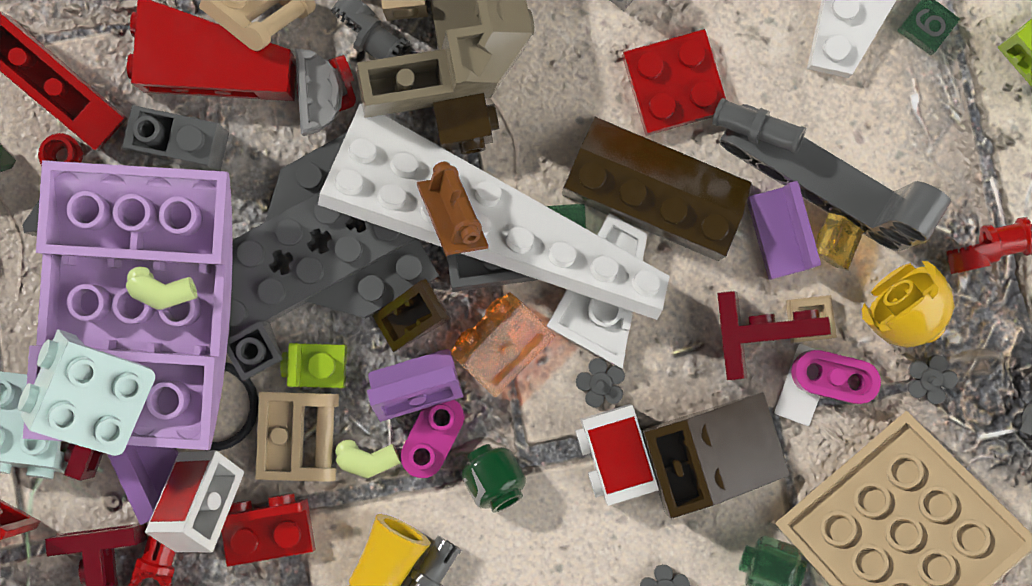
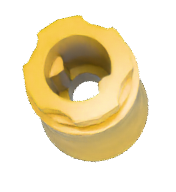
M377 514L363 553L349 579V586H401L414 564L429 547V539L414 527L397 518L385 514Z

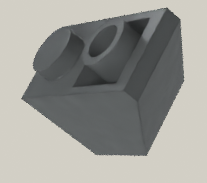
M132 105L122 148L182 166L207 171H221L229 132L217 122Z

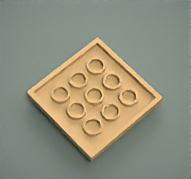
M905 411L775 523L778 530L829 586H993L1032 552V533L908 411Z

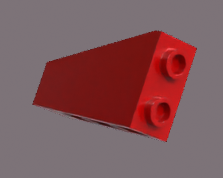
M137 0V12L133 11L130 17V31L132 37H134L133 54L130 53L128 55L126 68L131 84L143 93L295 101L297 67L296 57L290 49L270 42L263 49L254 51L220 24L152 0Z
M0 11V72L93 150H100L128 118L15 19Z

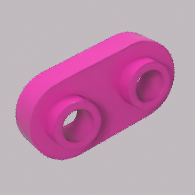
M809 350L798 355L792 364L791 375L794 383L799 389L810 394L852 404H864L873 400L880 390L881 378L877 369L872 364L863 360L822 350ZM810 364H814L818 368V376L814 380L807 376L806 371ZM852 374L857 375L860 381L858 388L852 390L848 384V379Z
M456 399L421 410L401 450L402 465L410 475L417 478H427L436 474L442 467L465 419L464 410ZM439 409H445L450 414V421L445 426L438 425L434 420V414ZM425 448L429 451L430 461L427 464L416 462L414 454L417 449Z

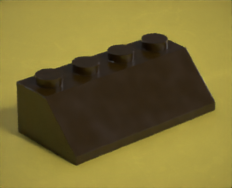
M594 117L565 182L562 196L607 215L610 213L626 223L711 259L720 261L727 256L743 218L752 182L598 117Z

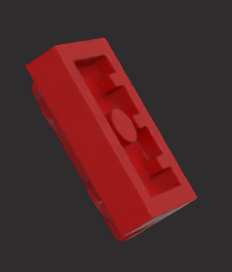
M294 493L268 497L269 505L252 508L251 500L232 503L221 530L227 567L314 552L316 548L308 498L295 500Z

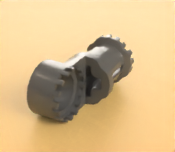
M338 0L331 9V12L334 15L336 14L337 18L340 15L342 16L341 22L347 20L346 26H351V29L356 30L358 33L353 44V48L358 52L366 51L375 59L402 56L407 53L410 41L406 38L398 39L381 27V21L375 17L376 14L361 0Z

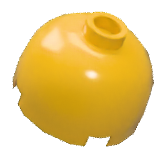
M922 261L925 267L915 268L911 263H908L889 273L872 289V295L878 297L871 303L870 308L865 303L862 307V319L878 336L889 344L909 348L934 342L943 335L946 326L950 322L955 308L952 288L941 272L929 261Z

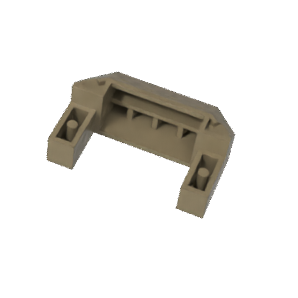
M429 0L439 50L357 62V81L364 118L433 107V102L484 93L485 98H491L524 51L531 35H534V19L531 10L528 9L527 1Z

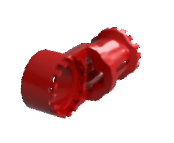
M1021 217L1016 219L1014 224L996 228L989 224L982 226L979 234L980 244H975L973 247L970 245L966 247V250L964 247H961L959 252L958 248L946 251L950 273L956 274L988 267L992 263L1000 261L1001 257L1016 253H1022L1026 256L1032 255L1031 221L1028 217Z
M148 536L143 555L136 560L128 586H140L146 578L157 580L161 586H173L171 581L175 567L172 566L176 552L153 537Z

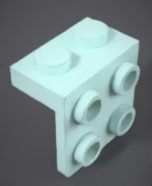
M58 329L53 341L47 339L40 350L37 366L41 367L35 383H28L21 394L18 410L22 411V419L31 432L113 456L122 454L155 381L154 371L147 366L85 346L76 335Z
M0 371V473L10 474L12 467L27 468V476L43 479H53L55 472L64 473L68 463L64 461L65 453L60 451L62 441L23 439L24 420L21 417L22 411L18 410V404L21 394L27 385V375Z

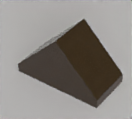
M426 278L416 283L372 315L393 353L451 320L435 290Z

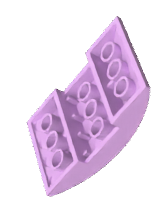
M42 160L36 253L43 254L37 343L36 345L29 346L27 384L35 383L41 367L37 366V360L47 339L53 341L58 329L72 333L85 346L147 366L155 373V381L127 445L210 450L223 386L231 307L232 206L229 173L224 171ZM140 266L148 268L153 274L154 279L163 284L191 277L196 286L198 297L197 299L169 308L156 310L129 295L126 289L127 275L131 269ZM24 422L23 439L62 441L31 432Z

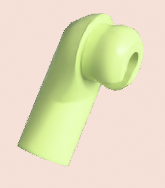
M140 266L131 269L127 275L126 289L129 295L156 310L169 308L197 299L198 297L196 286L191 277L163 284L154 279L153 274L148 268Z
M344 440L335 449L338 466L346 472L364 478H370L402 463L394 444L370 454L360 450L355 441Z

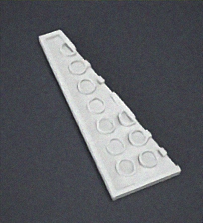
M360 103L320 192L318 205L441 246L416 184L419 181L431 180L434 173L433 167L443 161L449 162L450 165L455 166L458 170L461 183L474 213L481 223L482 231L489 245L488 249L461 254L656 320L658 319L663 310L669 275L387 116L380 115L364 118L363 107Z

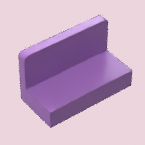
M798 181L790 182L782 188L748 197V208L769 280L821 265Z
M449 349L381 368L368 374L371 389L367 390L370 405L380 422L463 397L454 360Z
M126 445L122 454L117 456L107 455L140 525L151 519L178 456V451L176 448Z

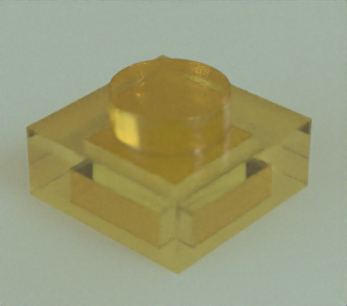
M829 213L823 228H821L817 236L816 247L819 257L833 267L849 270L864 231L846 217Z

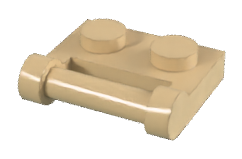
M201 0L199 8L247 47L254 51H259L271 42V37L292 21L297 18L303 19L314 12L316 4L315 0ZM277 3L283 6L262 22H251Z
M259 392L255 480L336 481V467H332L334 407H339V394ZM305 406L317 407L315 467L303 466Z

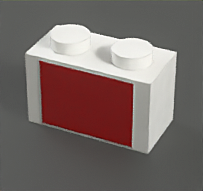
M624 405L580 419L583 428L575 430L582 455L591 453L595 470L588 472L595 498L604 496V500L609 506L659 491L633 405Z
M216 450L179 452L145 533L174 552H213L244 471Z

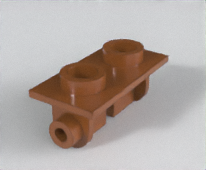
M446 161L436 164L433 167L434 173L431 180L419 181L416 185L445 255L488 249L489 245L482 231L481 223L474 213L459 178L457 168Z

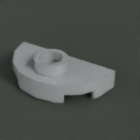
M295 48L301 135L307 136L320 132L333 122L341 108L343 89L337 71L328 60L312 50Z

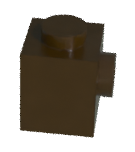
M484 93L433 102L440 143L443 149L447 151L460 149V153L466 155L486 150L485 144L493 143L492 130L499 129L495 104L486 105Z

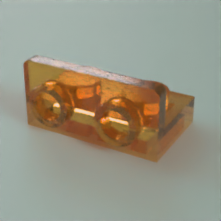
M509 292L504 297L495 299L486 309L485 316L473 328H468L459 335L455 342V347L451 350V355L496 398L556 336L522 301Z

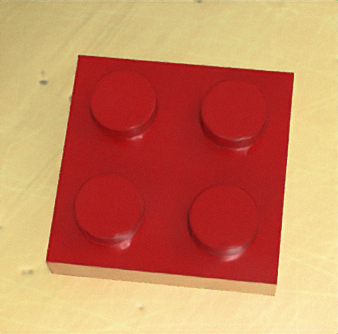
M705 29L623 52L622 58L645 136L712 118L722 98L726 99Z

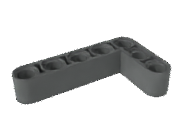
M742 104V105H741V106L750 108V109L755 110V111H758V110H759V109H757V108H755V107H753V106L747 105V104ZM726 129L719 140L720 145L728 152L785 186L790 182L798 181L802 197L891 250L902 251L926 243L951 203V199L944 192L920 181H915L896 191H892L805 137L797 154L762 141L758 144L749 142L748 136L730 129Z

